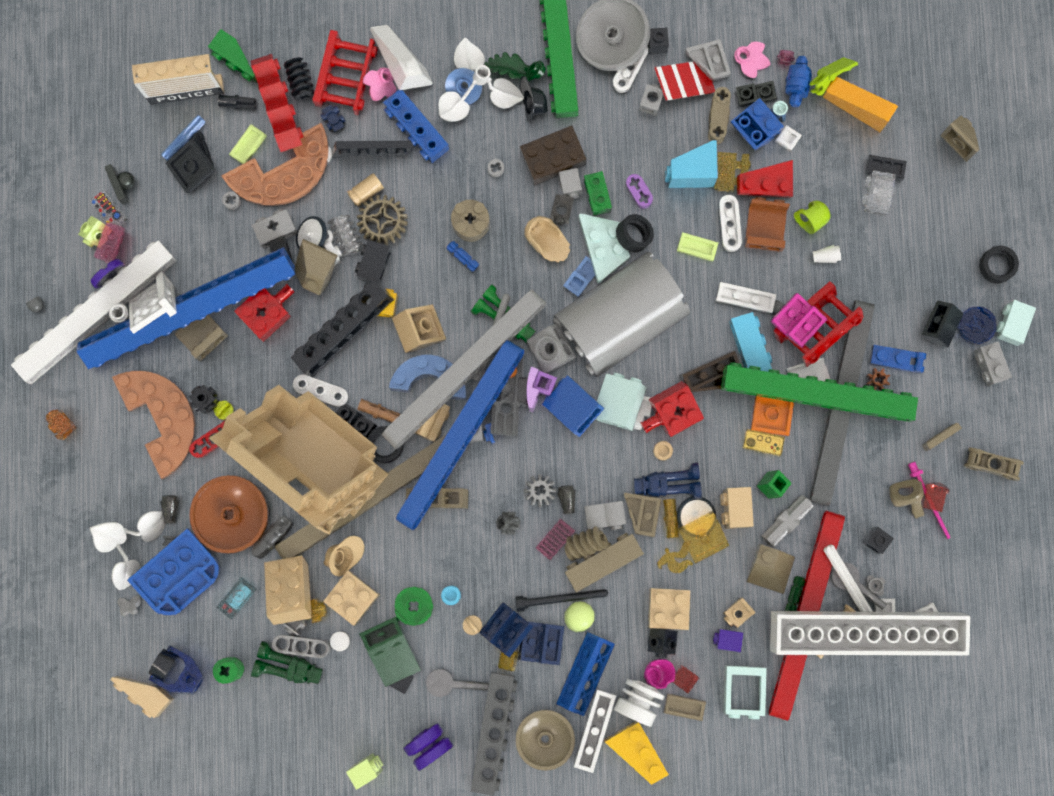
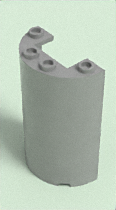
M650 252L644 253L553 315L554 319L552 320L554 324H559L567 339L574 341L576 344L575 350L579 356L585 357L587 364L585 368L591 376L594 374L597 378L690 314L688 303L685 302L683 304L682 302L684 295L663 264L658 259H652L653 254Z

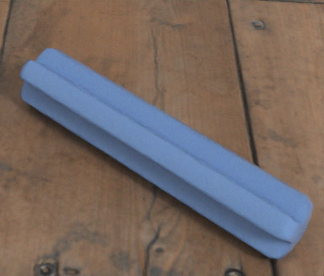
M197 115L162 152V157L168 161L193 137L194 133L198 132L205 124V120Z

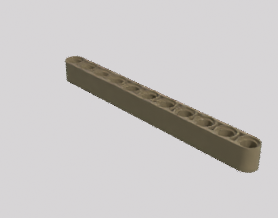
M446 435L389 471V475L375 490L373 497L366 501L354 517L350 513L345 518L341 517L333 526L330 535L420 477ZM309 523L277 544L275 549L282 559L296 557L330 535Z

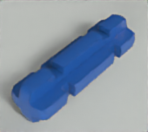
M455 241L450 242L446 249L451 254L454 253L453 256L464 266L467 265L471 272L475 271L479 263L475 259L472 260V257L465 250L458 248L459 245Z

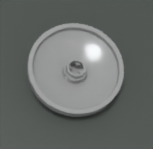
M599 0L595 2L582 15L576 31V43L581 55L590 65L604 71H617L632 65L642 56L650 39V24L647 15L633 0Z

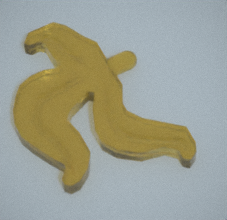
M684 541L679 552L670 553L669 549L665 548L666 554L658 560V568L662 569L661 566L668 563V568L671 572L681 573L688 565L692 566L693 562L690 560L678 563L674 559V557L685 558L687 556L688 544L691 541Z

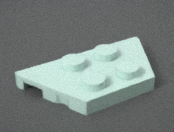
M579 214L578 219L595 277L599 284L609 274L616 271L620 265L629 260V251L620 245L616 237V228L620 222Z

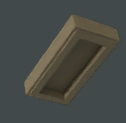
M959 423L950 425L922 444V447L925 451L931 450L962 429Z
M667 693L663 713L703 721L706 701Z

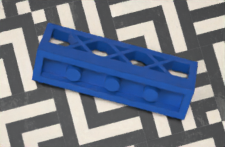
M586 633L558 698L557 705L579 715H585L614 648V643L592 633ZM604 643L607 646L604 653L601 654L600 649ZM598 663L597 670L593 672L594 664ZM590 681L589 688L585 690L586 682ZM582 699L580 709H576L578 701Z

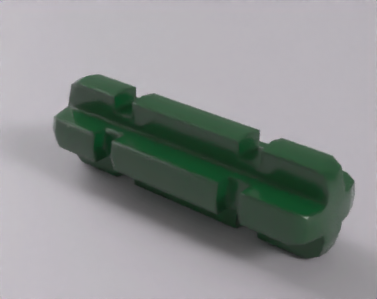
M795 576L794 586L791 587L787 600L789 602L786 604L785 611H796V604L799 603L803 590L801 588L805 584V578Z

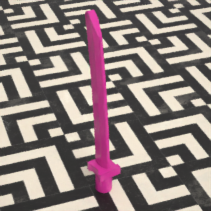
M915 461L909 463L908 466L912 472L909 473L910 477H916L918 481L922 482L924 495L947 539L951 538L920 476L923 473L922 469H918Z

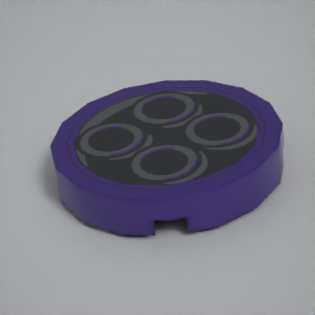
M120 259L109 262L107 264L108 267L100 269L91 278L92 286L95 289L101 288L104 282L117 276V272L125 264Z

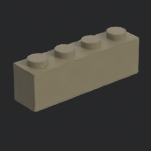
M626 532L617 538V543L611 545L609 542L607 549H603L596 555L589 553L588 556L583 557L585 561L577 564L575 561L566 567L568 571L564 573L576 593L644 554L633 534L628 536Z

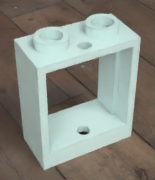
M725 665L723 713L728 714V718L737 719L740 718V715H748V719H760V716H765L766 668ZM732 675L760 676L759 710L731 709Z

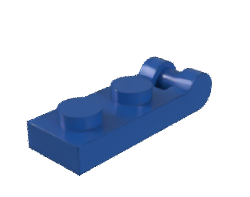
M873 345L870 364L924 373L923 361L926 360L927 354ZM911 358L916 359L915 365L910 364Z

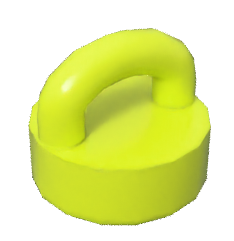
M219 401L214 409L216 417L221 420H226L227 416L234 412L233 405L228 401Z

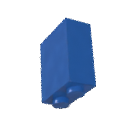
M568 375L559 381L556 389L550 396L547 395L542 403L578 437L585 432L605 409Z

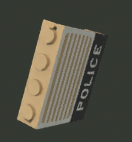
M209 54L132 65L134 84L151 105L225 94L223 77L221 74L214 75L212 72Z

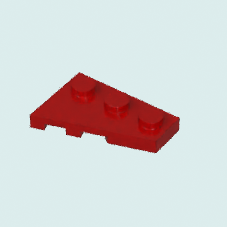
M793 160L739 174L737 176V194L792 198Z

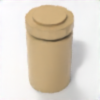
M372 173L354 186L352 190L347 191L353 203L359 207L361 203L369 200L370 197L376 195L384 187L375 174Z

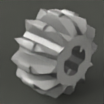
M538 474V481L532 476L533 484L530 482L525 483V485L531 487V489H524V493H531L526 496V500L534 498L531 505L534 506L537 500L539 501L538 506L542 507L543 500L546 505L550 504L547 497L551 500L555 499L553 495L549 494L550 492H556L555 488H549L555 484L554 481L547 484L549 476H546L544 481H541L542 475ZM543 486V491H546L545 494L536 495L537 491H534L535 488Z

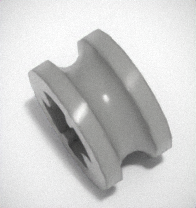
M493 159L488 163L489 175L499 177L504 173V164L501 160ZM496 164H499V165H500L499 168H501V170H500V171L497 170V171L494 173V172H493V168H491V166H492V165L495 166Z
M229 191L223 195L222 202L227 209L235 210L240 206V197L235 192ZM229 197L236 198L233 205L231 203L227 204Z

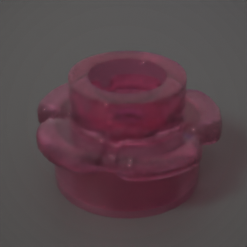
M780 50L779 55H777L781 64L789 65L792 61H795L794 52Z

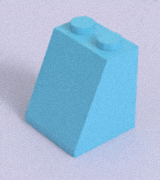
M717 140L710 141L672 159L670 165L666 166L665 182H668V188L714 187L718 178Z

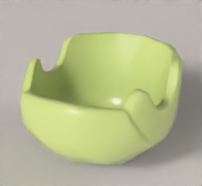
M583 601L574 602L564 613V623L568 629L574 632H584L594 622V610L591 605Z

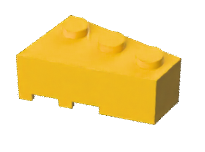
M635 721L604 739V742L651 785L669 775L639 722Z

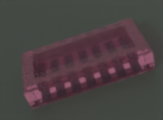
M560 518L537 545L536 549L551 560L566 543L567 537L571 536L575 530Z

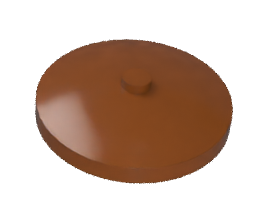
M220 476L208 481L197 491L190 507V524L195 536L204 546L220 553H237L250 548L261 538L268 522V505L263 493L255 484L238 476Z

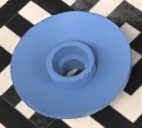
M467 68L453 70L445 82L446 92H456L462 98L473 82L474 71ZM462 82H466L468 87H464ZM476 84L464 100L468 105L478 100L482 93V85Z

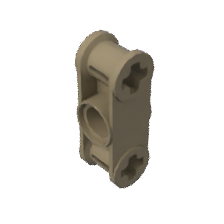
M719 87L715 90L709 113L708 140L709 142L717 140V145L724 141L729 122L731 93L726 87ZM719 95H722L724 100H720Z
M968 448L970 453L967 463L964 464L965 468L994 474L1008 480H1020L1018 476L1020 468L1024 464L1023 461L995 455L977 448ZM992 459L998 463L997 469H993L990 466Z

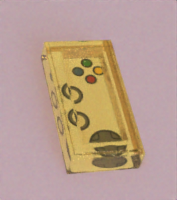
M747 429L743 449L781 456L785 437Z

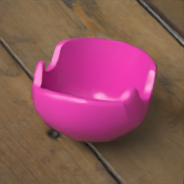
M656 659L649 662L646 666L644 678L648 685L656 689H664L675 680L676 670L669 660Z

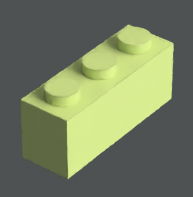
M372 753L354 764L346 773L357 790L378 777L383 771L382 766L384 765L380 757Z

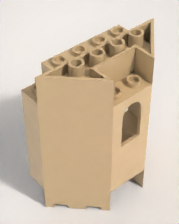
M280 385L266 392L262 405L246 415V412L240 408L228 415L223 429L209 438L315 528L329 535L333 526L341 517L345 518L349 513L354 517L366 501L373 497L375 490L389 475L373 462L377 446L309 391L295 398ZM297 479L310 491L302 496L288 483Z

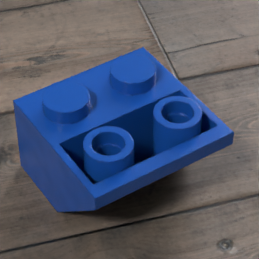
M760 98L730 122L754 151L769 143L784 128L783 124Z

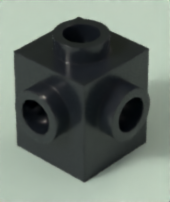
M199 385L191 391L192 394L189 398L192 402L190 405L196 412L200 411L206 414L212 412L217 407L216 404L219 400L216 396L218 394L211 386L208 388L205 385ZM205 396L204 401H199V399Z
M650 628L648 652H655L656 657L667 658V654L675 655L678 631Z

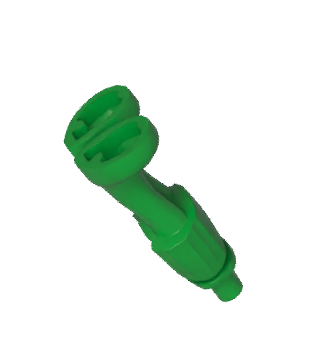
M491 284L482 297L499 308L501 299L496 294L497 288ZM481 298L470 311L473 315L484 313L493 320H495L497 314ZM507 306L505 314L511 309L509 306ZM528 323L514 337H517V339L521 338L527 343V340L536 331Z

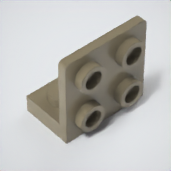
M209 315L202 320L190 322L188 326L180 328L175 333V336L200 362L228 337Z

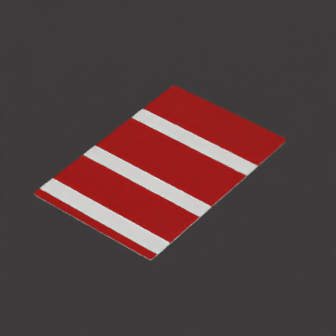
M694 62L654 68L665 100L715 92L712 80Z

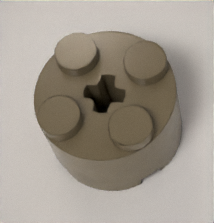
M464 200L456 204L452 211L451 222L453 230L462 240L467 242L478 241L488 232L490 226L489 213L483 203L476 200ZM469 218H473L471 224L468 223Z

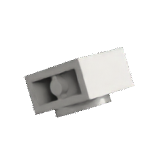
M559 324L550 325L527 340L531 353L535 355L538 366L544 373L553 372L576 358Z

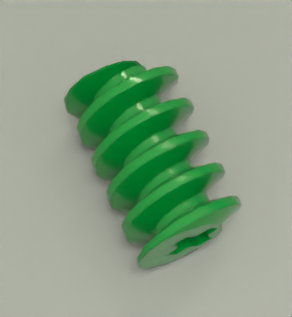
M236 657L218 660L213 667L215 680L222 684L234 682L240 679L244 673L243 662Z

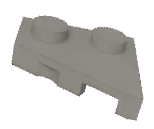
M720 39L685 49V53L712 81L731 75Z

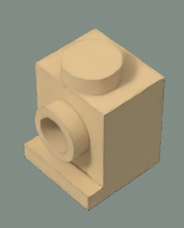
M739 598L723 612L726 616L724 618L726 623L730 627L735 626V628H738L756 613L743 598ZM737 610H740L742 613L740 618L735 616Z

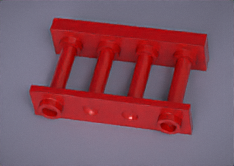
M330 30L312 100L316 107L322 108L324 102L330 101L352 106L354 114L359 115V111L363 110L365 103L363 95L366 84L363 83V78L370 71L373 57L376 58L378 46H376L374 39L370 38L369 46L342 41L338 31ZM343 48L365 53L364 64L337 58L335 56L337 49ZM340 66L362 71L360 82L333 76L331 73L332 67ZM333 83L358 89L356 98L351 99L329 94L327 91L328 84L331 85Z
M830 281L807 301L827 318L825 323L833 329L825 337L816 331L812 337L818 343L813 348L809 349L806 345L801 348L778 328L773 330L775 338L780 344L785 340H789L804 354L802 359L806 367L816 363L826 350L851 328L858 326L864 318L861 307L851 311L836 298V287ZM827 303H832L847 318L838 324L822 310V307Z

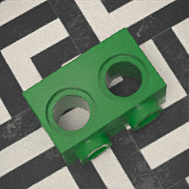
M603 171L584 175V185L592 216L610 213L612 205Z

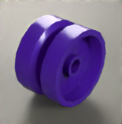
M438 723L420 732L412 738L411 742L403 747L408 757L421 752L413 761L418 771L427 767L454 746L448 737H444L438 742L435 741L443 734V729Z

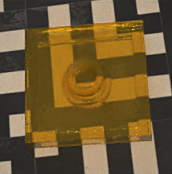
M713 511L678 529L695 564L730 546Z

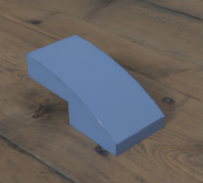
M585 256L563 285L578 297L595 277L589 257Z

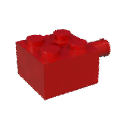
M287 283L275 295H271L264 288L258 291L256 295L245 300L234 312L264 342L291 318L290 314L282 307V303L295 292ZM261 311H264L266 314L264 317L261 316Z
M680 381L648 399L655 415L640 422V424L643 426L642 428L645 433L661 425L664 431L672 437L703 420L704 417L688 385Z

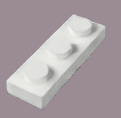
M720 282L716 302L772 314L776 294Z

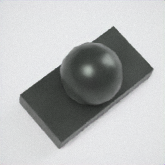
M111 164L105 166V171L117 199L124 205L129 203L130 201L125 190H130L134 186L135 178L130 172L118 174Z

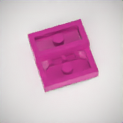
M795 293L770 322L802 348L825 323L827 318L798 293Z

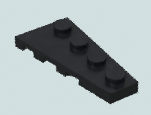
M411 140L336 141L332 149V159L375 155L386 156L389 154L403 156L410 152L412 144Z

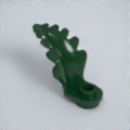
M503 52L501 58L498 54H495L494 59L490 57L488 63H484L492 73L497 71L501 75L508 73L512 79H520L522 76H525L528 81L534 78L539 79L546 71L542 61L533 62L529 66L516 53H513L510 57L507 52Z

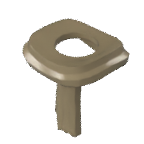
M911 479L890 486V498L894 506L911 505L912 514H914L916 519L924 516L921 504L924 490L921 481ZM912 487L914 489L910 495L903 496L899 494L901 488Z

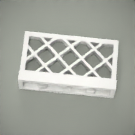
M163 271L156 274V283L129 300L130 330L133 334L165 312L170 317L177 313L174 285Z

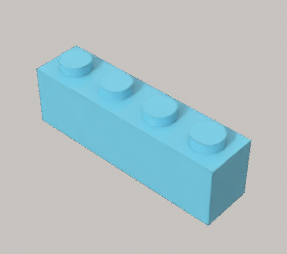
M753 312L732 318L729 324L744 368L756 366L760 367L761 371L768 372V369H772L770 364L772 363V357L769 352H766L764 346L766 345L764 335L760 334L758 317H754Z

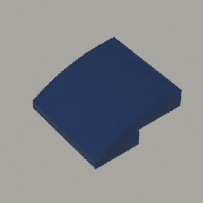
M502 602L479 633L506 656L510 657L533 626Z
M529 622L533 628L520 643L518 660L560 665L564 626Z

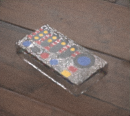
M104 189L89 200L113 231L128 220Z

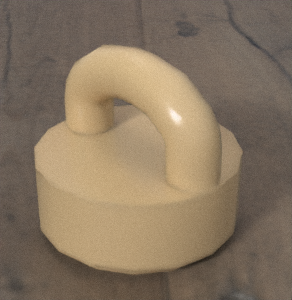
M474 615L466 617L463 622V629L467 634L475 635L481 631L482 621L479 617Z

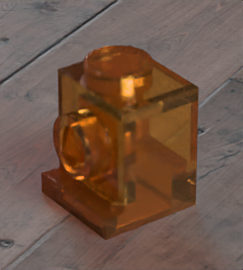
M59 409L52 410L45 416V420L49 423L47 425L48 428L56 434L55 437L57 439L64 440L77 428L67 415Z

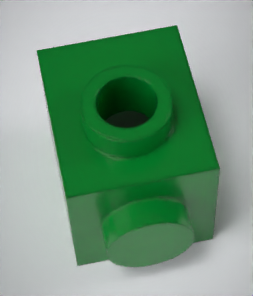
M780 470L767 472L756 486L768 499L782 497L792 483Z

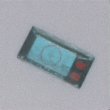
M241 577L216 608L232 620L257 589Z

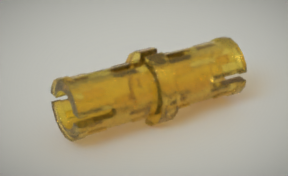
M676 499L663 500L665 517L663 519L666 523V537L678 538Z

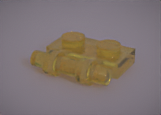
M718 152V178L714 190L733 192L734 185H737L735 169H741V174L748 172L751 168L750 155L742 154V161H736L737 153Z

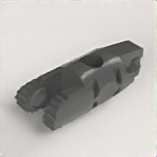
M283 515L272 524L254 545L251 551L252 555L259 559L265 557L285 537L293 525L292 521Z

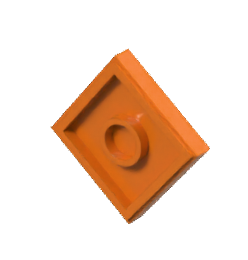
M755 396L750 430L789 436L794 402Z

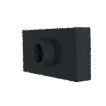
M869 155L865 174L903 181L907 161Z

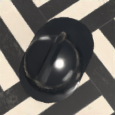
M522 76L520 78V91L524 96L523 103L526 118L528 121H531L533 116L547 113V99L542 90L531 87L528 79Z

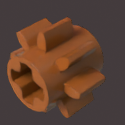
M874 368L872 369L873 375H866L869 378V382L866 385L875 387L874 390L879 388L882 391L884 389L883 385H890L887 382V378L890 375L884 373V368L879 372ZM875 378H881L882 381L875 382Z

